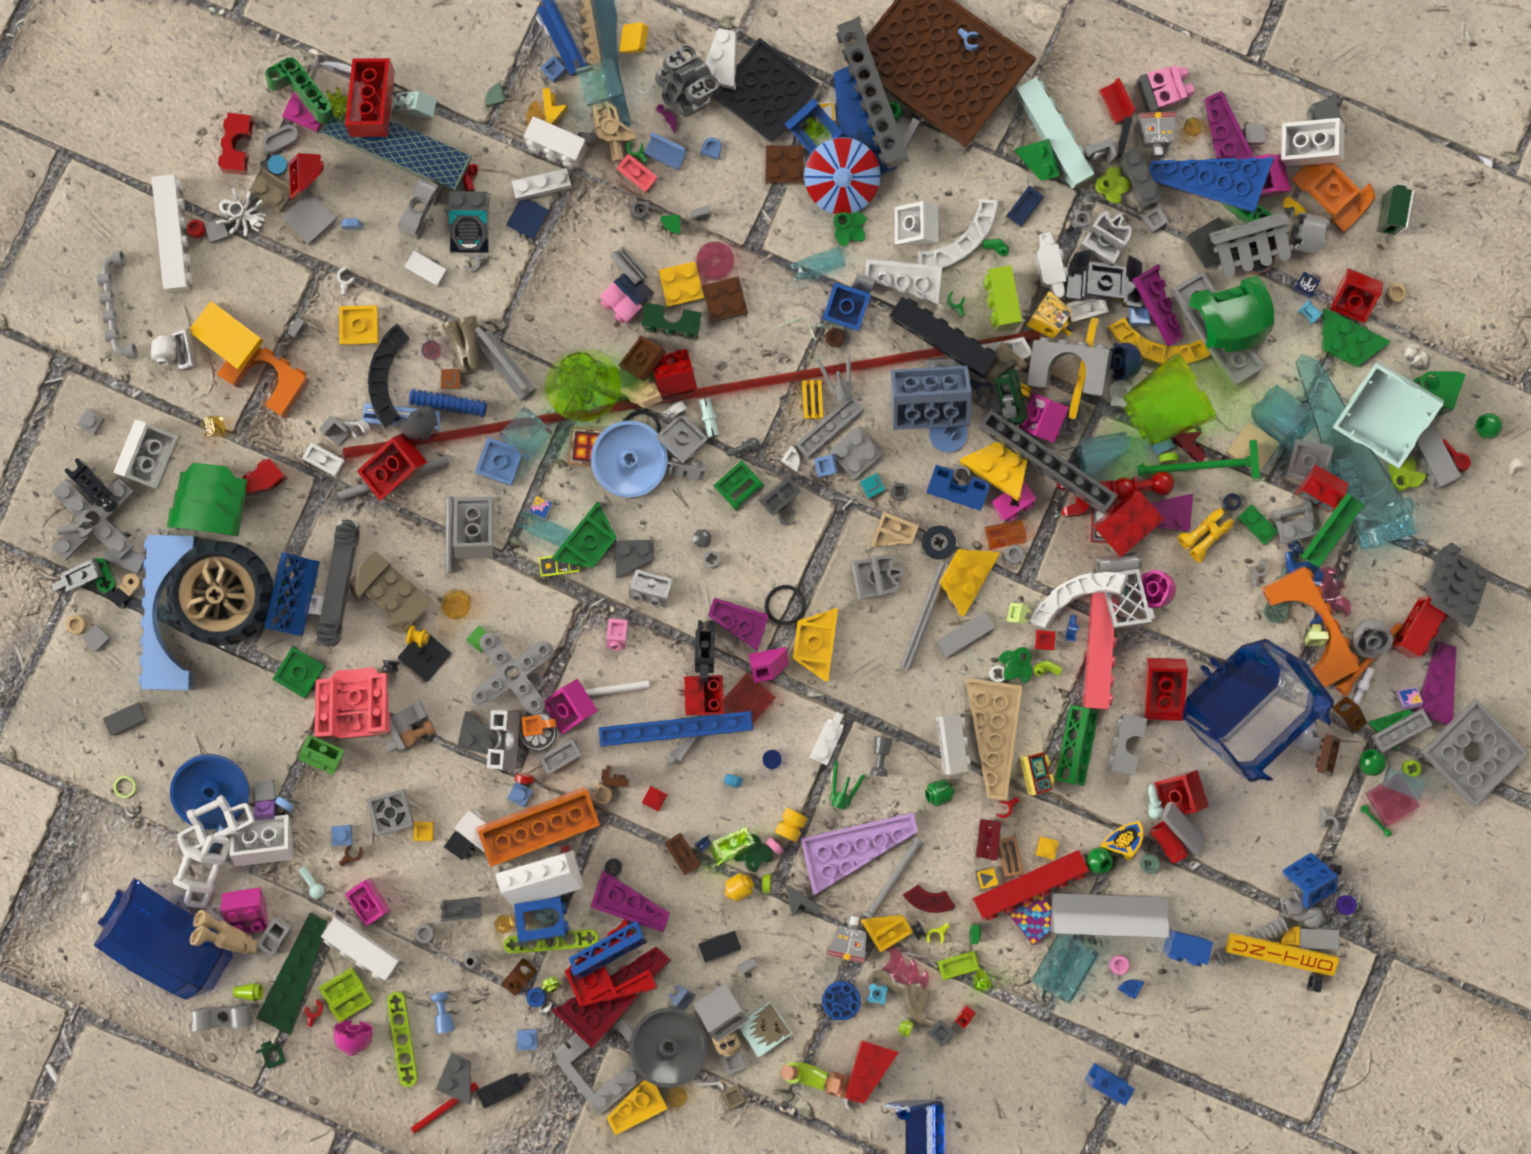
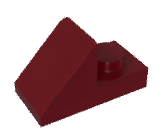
M1202 432L1175 433L1170 437L1195 462H1202L1206 458L1204 449L1198 444H1193Z

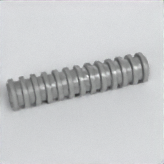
M1278 917V920H1272L1273 923L1268 922L1267 926L1263 925L1261 929L1257 928V931H1251V934L1247 933L1246 936L1272 941L1273 938H1278V935L1282 936L1284 932L1288 933L1289 928L1285 920ZM1222 947L1219 948V951H1214V956L1222 967L1225 965L1224 963L1228 964L1230 960L1234 961L1236 957H1241L1240 955L1227 953L1224 950L1225 948Z

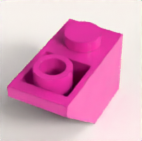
M786 647L748 654L754 683L774 679L789 665Z

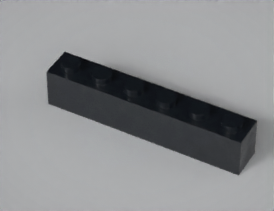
M901 297L889 314L891 321L962 366H968V370L984 380L988 377L998 362L994 350L989 347L983 348L980 346L981 343L973 337L967 338L962 330L957 327L953 329L948 326L949 323L941 317L937 319L929 309H921L913 299Z

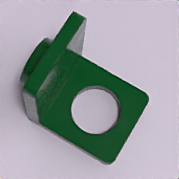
M271 1040L260 1044L261 1048L255 1051L256 1054L262 1052L268 1069L286 1062L279 1041L274 1043ZM271 1051L279 1053L278 1061L272 1062L269 1060L268 1055Z

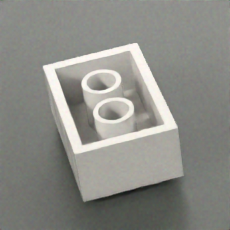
M534 116L523 136L527 147H529L528 150L536 154L541 152L546 155L547 159L554 162L559 160L569 169H579L588 150L584 138Z
M1340 118L1282 123L1281 160L1287 167L1344 162L1345 124Z

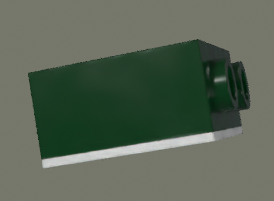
M1395 185L1383 195L1377 232L1397 236L1408 227L1414 190L1407 189L1404 185Z

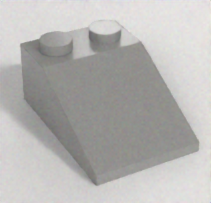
M492 497L454 498L453 549L455 559L494 558Z

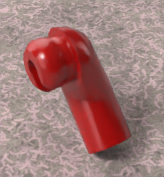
M470 164L462 178L466 192L475 190L473 179L479 171V167L476 164Z

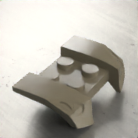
M377 551L364 562L349 582V588L356 600L359 602L365 594L391 617L387 628L400 634L408 629L433 602L420 589H417L394 569Z

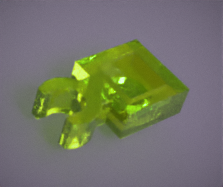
M336 87L337 92L334 94L326 90L335 118L346 115L348 98L345 94H341L339 87Z

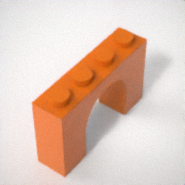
M259 347L242 371L225 361L217 375L236 388L253 366L260 363L273 365L278 373V385L265 406L284 418L309 382V379L305 377L306 372L298 367L294 370L290 367L291 363L282 357L280 359L273 356L275 353L266 347L264 349Z

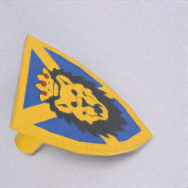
M1140 821L1119 827L1103 841L1100 847L1123 854L1127 861L1131 860L1140 848L1144 837Z

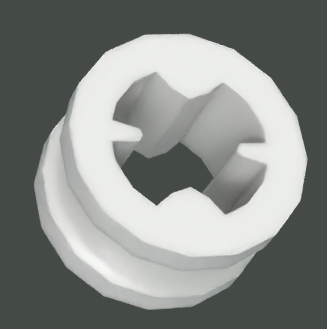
M996 665L990 669L989 677L993 682L1005 680L1003 666ZM995 669L997 671L998 669L1002 670L1001 679L999 677L997 679L994 678L995 673L993 671Z

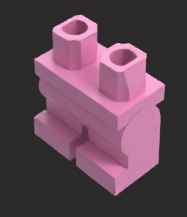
M1174 65L1170 68L1147 73L1158 111L1182 103L1186 98L1195 93L1192 83L1184 86L1182 83L1183 79L1189 77L1187 67L1177 68V65Z

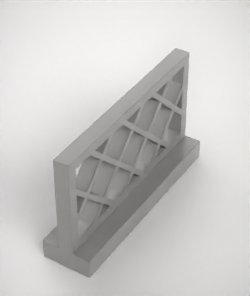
M477 327L475 331L479 336L477 338L478 347L522 401L534 392L536 388L489 329L483 332L480 327Z

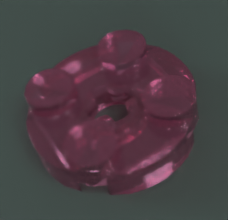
M716 241L709 242L703 245L697 254V268L707 279L721 280L732 271L734 255L728 245ZM714 256L721 259L717 266H713V262H710V259H713Z

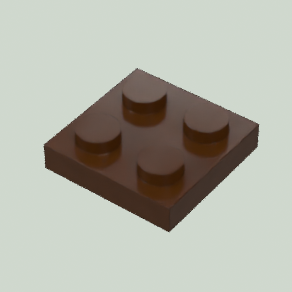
M766 145L765 184L803 185L804 146Z
M739 276L702 285L711 323L748 314Z
M640 336L618 366L644 382L666 351L652 341Z
M1326 734L1325 738H1322L1320 743V749H1322L1321 756L1317 757L1315 765L1317 772L1333 777L1341 739L1330 734Z

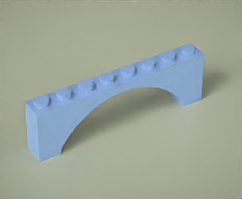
M147 535V540L144 542L147 559H144L143 564L144 570H146V578L143 579L145 597L142 599V607L145 608V612L141 619L144 635L141 636L143 655L140 656L142 674L139 676V684L142 685V689L193 690V671H188L181 666L167 650L159 632L157 611L161 593L173 567L186 552L198 546V537Z

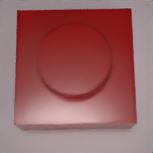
M1036 630L1034 649L1054 651L1056 631Z
M650 786L642 803L659 812L668 794Z

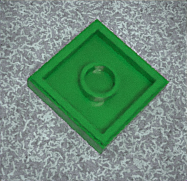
M292 646L274 675L273 680L307 699L326 665Z

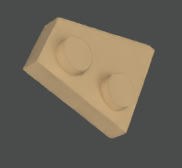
M652 376L647 377L644 382L639 380L618 389L620 397L624 398L626 396L630 402L637 403L643 408L663 401Z

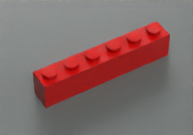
M1077 850L972 898L981 919L986 918L987 921L997 918V913L1004 910L1005 913L1016 909L1014 905L1020 902L1022 905L1032 902V897L1037 894L1040 897L1051 893L1049 889L1055 886L1060 889L1068 885L1067 881L1072 878L1077 881L1086 877L1085 872L1089 870L1080 851Z

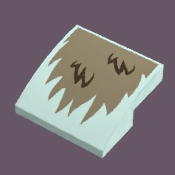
M771 1001L748 1015L749 1021L738 1028L757 1057H760L792 1034Z

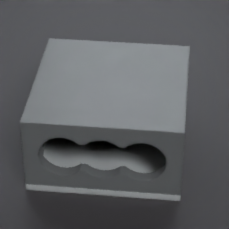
M726 983L693 1004L709 1034L716 1042L749 1021L736 996Z

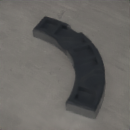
M398 323L382 338L376 352L373 354L368 373V390L372 407L385 429L400 418L389 395L388 377L390 367L399 349L410 339Z

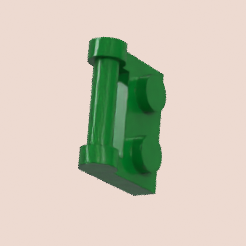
M741 460L713 486L730 506L737 511L740 509V505L758 489L761 490L764 484ZM751 479L753 484L734 500L731 495Z

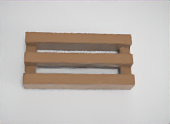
M1012 836L1000 839L999 853L1004 877L1008 878L1024 874L1017 837ZM1009 841H1013L1019 871H1015ZM1004 842L1006 844L1011 873H1008L1002 845Z

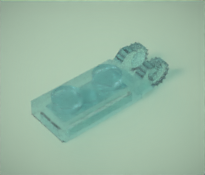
M839 246L794 262L790 266L791 269H797L806 265L807 271L794 275L795 280H800L846 266Z
M522 511L520 515L533 520L532 526L529 527L522 522H517L515 525L528 531L529 534L559 547L562 546L572 532L525 511Z

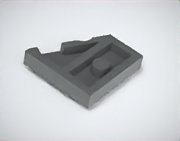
M654 540L615 541L616 578H620L643 564L654 560Z
M451 1053L435 1090L471 1105V1061Z

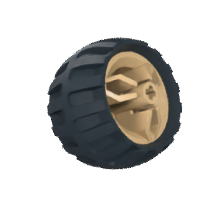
M212 541L192 548L177 561L168 578L166 600L174 622L186 635L204 644L226 646L248 639L264 625L274 585L267 566L252 550L234 542ZM213 568H219L217 579H215L211 570ZM228 570L232 571V574L225 583ZM239 577L242 585L233 587L231 584L235 583ZM200 579L207 583L210 588H198ZM236 590H245V593H234ZM197 594H206L204 597L197 598ZM230 599H244L242 607H238ZM208 600L210 603L206 604L202 609L199 602ZM216 604L214 615H209L212 608ZM224 607L230 618L222 619Z

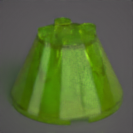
M587 348L571 350L557 358L549 368L545 380L546 396L552 408L558 414L569 418V420L576 422L593 421L606 415L619 398L621 393L620 373L615 363L602 352Z

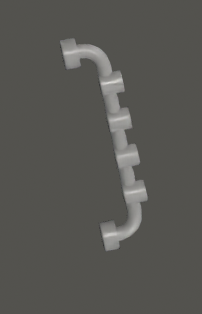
M117 250L113 251L112 256L107 257L103 261L102 274L97 275L99 286H104V293L99 295L102 305L106 304L107 309L106 312H102V319L104 323L109 324V330H106L104 335L107 342L111 341L112 348L117 354L126 356L128 359H134L138 357L137 347L134 343L125 344L124 348H121L119 345L120 334L116 324L117 313L114 309L115 296L112 292V276L109 272V267L112 263L115 266L125 265L123 251Z

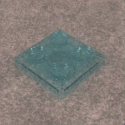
M612 59L576 69L587 107L624 96Z

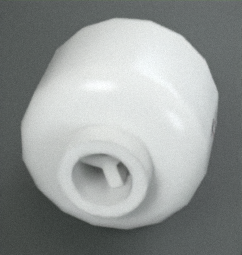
M158 336L151 343V358L159 365H168L176 359V342L169 336Z

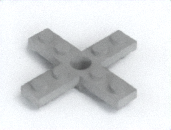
M121 478L109 488L113 493L110 497L114 498L118 503V507L114 512H106L102 505L98 507L95 503L92 504L67 479H64L52 492L77 518L82 516L89 519L93 513H98L100 516V521L96 526L85 523L81 527L84 529L95 528L87 537L82 538L79 532L63 534L51 546L64 560H68L93 534L121 560L135 547L109 519L135 493Z

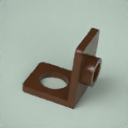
M1344 697L1332 707L1345 720L1352 734L1367 724L1361 708L1348 697ZM1350 704V708L1348 710H1340V707L1342 705Z
M522 958L501 984L516 996L536 973L537 969ZM526 966L530 973L524 974L520 967Z

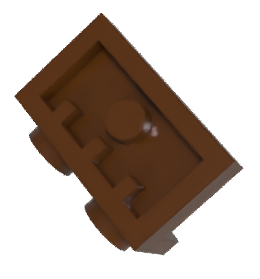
M606 765V769H602L601 781H605L604 785L630 788V780L626 779L625 775L614 774V778L611 777L612 766Z

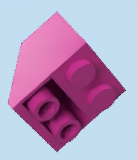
M1280 154L1252 157L1256 159L1274 157L1260 198L1291 192L1286 166L1281 160Z
M261 887L222 893L221 914L225 922L246 934L267 929L269 922L266 901Z

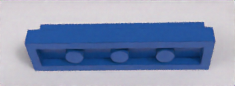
M635 921L569 957L573 975L581 979L647 943L638 922ZM636 928L637 933L627 938L628 932ZM615 938L622 940L610 947L611 941ZM597 948L605 949V950L602 951L601 953H599V954L593 956V953H594V950H595V949H597ZM581 957L587 958L586 961L576 965L575 960Z

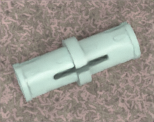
M706 398L707 406H705L704 399L699 400L703 414L701 418L702 422L705 423L707 438H712L713 436L711 429L713 430L714 437L719 436L715 421L717 417L713 412L711 398Z

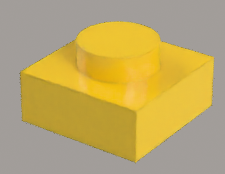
M1040 836L1035 855L1054 860L1059 841Z

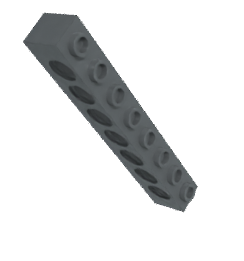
M859 18L837 25L839 32L836 33L839 44L843 43L845 47L842 50L845 61H850L851 66L848 67L851 78H856L857 84H854L857 95H862L863 101L860 104L863 112H868L870 117L866 119L869 129H874L876 135L872 137L875 146H880L882 153H879L882 165L886 163L887 168L890 169L908 162L909 158ZM853 39L857 40L855 45L848 44ZM859 56L864 58L859 63L854 61ZM863 74L870 75L866 80L860 79ZM869 91L876 92V94L873 97L867 96V93ZM874 109H882L880 114H873ZM883 125L888 126L885 132L879 131V128ZM892 142L895 144L892 149L885 148L887 143Z
M990 409L979 424L980 430L1027 460V463L1105 516L1117 502L1118 495Z

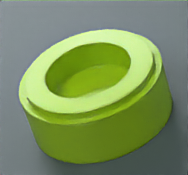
M1164 453L1159 456V464L1162 465L1174 464L1179 461L1177 453Z
M764 874L762 878V892L770 894L772 875Z

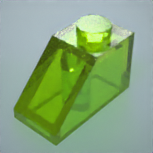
M744 827L713 841L709 850L719 866L735 859L755 845V842L747 827Z

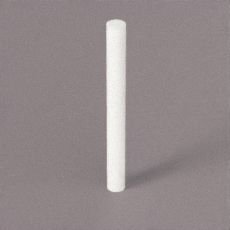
M648 680L587 689L585 691L589 697L646 689L650 688Z

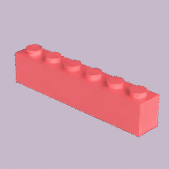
M1092 593L1090 598L1083 707L1109 709L1113 701V695L1110 694V686L1113 687L1114 675H1111V669L1115 667V656H1112L1113 648H1116L1117 638L1114 637V629L1105 593ZM1114 594L1111 598L1112 603L1119 606V599Z

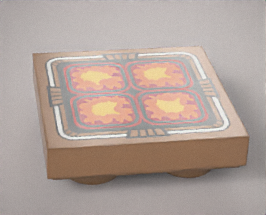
M571 426L567 464L591 467L593 444L604 429Z

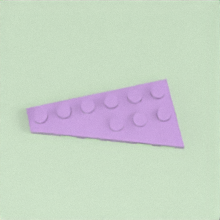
M914 813L800 838L813 895L918 832Z

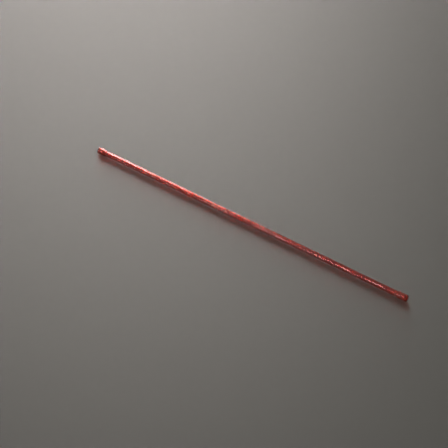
M1029 330L978 341L981 343L980 345L1024 337L1026 342H1033L1034 340H1040V332ZM935 348L853 361L850 362L851 371L945 356V354ZM846 363L824 366L828 375L837 374V371L840 373L847 372ZM820 367L701 387L661 397L663 401L654 405L805 380L824 375ZM630 400L432 433V436L424 441L420 438L410 439L414 446L641 408V406L630 402ZM388 441L344 447L343 454L345 459L376 453Z

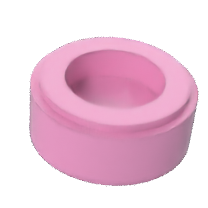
M772 837L765 842L778 855L784 851Z
M1115 955L1111 958L1109 967L1113 973L1123 975L1129 970L1130 964L1126 957Z

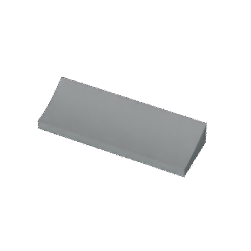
M1052 893L1051 932L1054 934L1170 938L1168 898Z

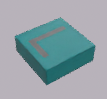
M877 473L859 482L868 499L885 490Z

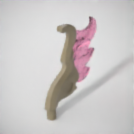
M887 948L885 951L890 952L889 962L882 969L872 972L868 983L872 984L874 979L880 978L895 992H901L904 995L906 1009L910 1016L919 1024H924L931 1028L934 1020L925 1015V1008L930 1000V991H924L929 982L927 971L924 970V976H920L914 959H911V965H907L897 948Z

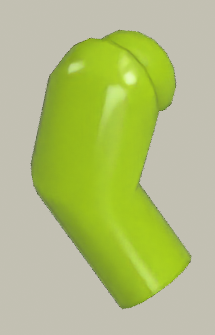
M1045 660L1035 665L1034 673L1037 676H1043L1047 672H1052L1059 676L1063 667Z

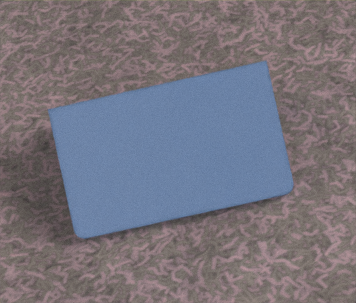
M652 132L650 135L651 140L644 154L679 171L687 154L686 148Z

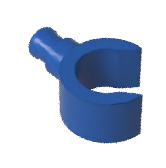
M1071 615L1066 630V641L1076 642L1078 625L1076 615Z

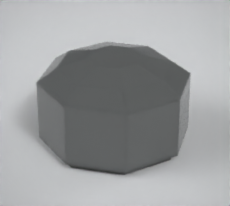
M705 529L697 530L693 535V543L699 548H705L711 543V534Z

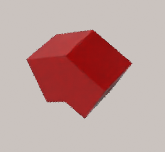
M964 1005L958 1013L955 1022L965 1028L971 1022L976 1012L967 1005Z

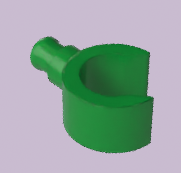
M629 141L626 146L627 153L633 158L641 160L643 164H646L649 160L643 153V143L641 142L640 151L633 153L630 151Z
M952 291L948 295L947 304L949 307L956 309L959 317H963L965 313L962 305L964 304L965 297L963 296L961 303L953 304L951 302Z

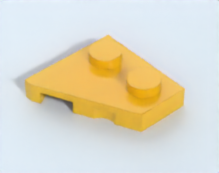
M902 914L861 920L880 953L913 933Z

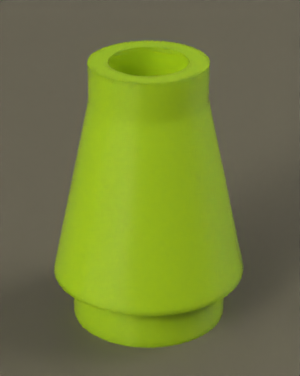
M257 982L234 986L233 988L234 998L254 1002L263 998V985Z

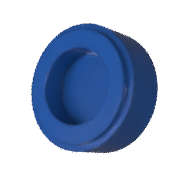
M540 987L530 989L526 996L528 1004L532 1007L542 1006L546 1001L544 990Z

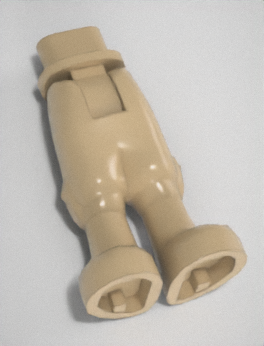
M204 910L198 911L195 915L193 925L197 928L190 937L191 945L201 946L204 942L208 941L228 951L255 954L258 941L252 939L251 935L225 921L214 919Z

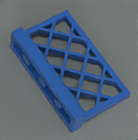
M541 0L542 6L538 7L537 11L570 77L587 69L554 0L551 2L549 0Z
M284 552L281 553L264 628L303 636L320 561ZM287 558H289L291 564L289 567H286ZM293 570L294 576L290 579L289 573ZM285 578L286 584L282 587V580ZM289 590L290 595L286 598L285 592ZM280 597L282 603L278 606L277 602L278 598ZM284 608L286 613L281 616L280 611ZM276 616L277 622L272 626L273 619Z

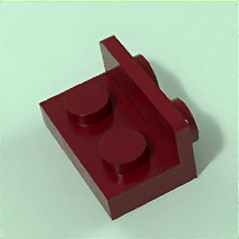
M980 819L976 849L977 858L997 861L1001 830L1000 821Z

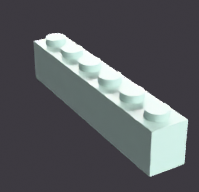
M1035 77L1019 86L1015 91V95L1042 140L1050 139L1057 165L1071 189H1074L1092 179L1094 167L1090 161H1086L1084 150L1080 145L1077 146L1071 129H1067L1065 126L1063 115L1061 113L1058 114L1056 111L1054 100L1052 97L1047 96L1044 83Z

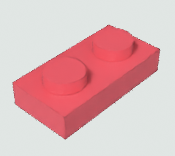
M627 154L616 168L645 193L648 192L658 179L656 175L630 154Z

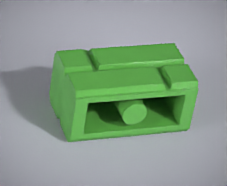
M309 734L301 748L298 760L334 775L342 761L345 750Z

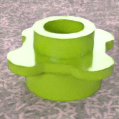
M556 976L550 977L542 982L543 987L541 989L544 992L552 993L559 989L558 986L562 982H559Z

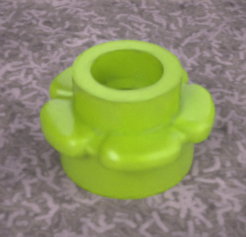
M908 1018L906 1022L902 1020L898 1032H901V1037H909L913 1022L908 1021Z

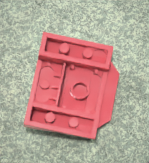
M374 667L338 670L329 679L316 680L315 737L320 739H345L390 733L389 693H387L388 674H379Z

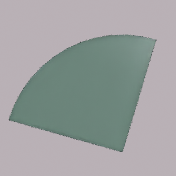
M500 83L493 85L488 90L485 97L486 107L505 103Z

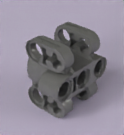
M684 45L669 53L663 61V67L658 70L655 76L656 83L663 87L661 95L664 103L668 106L677 103V110L684 117H690L704 109L710 101L709 96L713 95L719 86L717 78L712 76L707 64L697 57L695 49L690 45ZM682 52H689L691 58H685ZM670 73V75L668 76L667 79L661 77V76L665 77V76H667V75ZM705 82H711L714 88H707ZM691 103L693 104V105L690 107V109H689V108H686V109H685V108L683 107V106H686V107H687V106H689Z

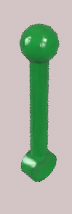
M1361 806L1360 811L1366 813L1384 831L1386 837L1391 836V830L1386 829L1369 812L1368 806Z

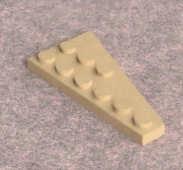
M965 678L987 798L1007 801L1023 686Z

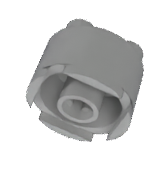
M1300 212L1296 219H1299L1298 223L1293 224L1290 244L1294 245L1293 248L1296 251L1317 254L1320 249H1324L1327 239L1325 238V233L1329 228L1330 220L1325 219L1323 216Z

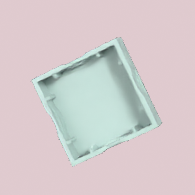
M1376 360L1335 421L1333 428L1353 441L1367 446L1376 455L1400 468L1414 448L1421 433L1429 426L1442 407L1444 400Z

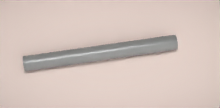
M446 496L445 573H453V496Z

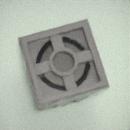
M405 789L366 799L376 837L415 826Z

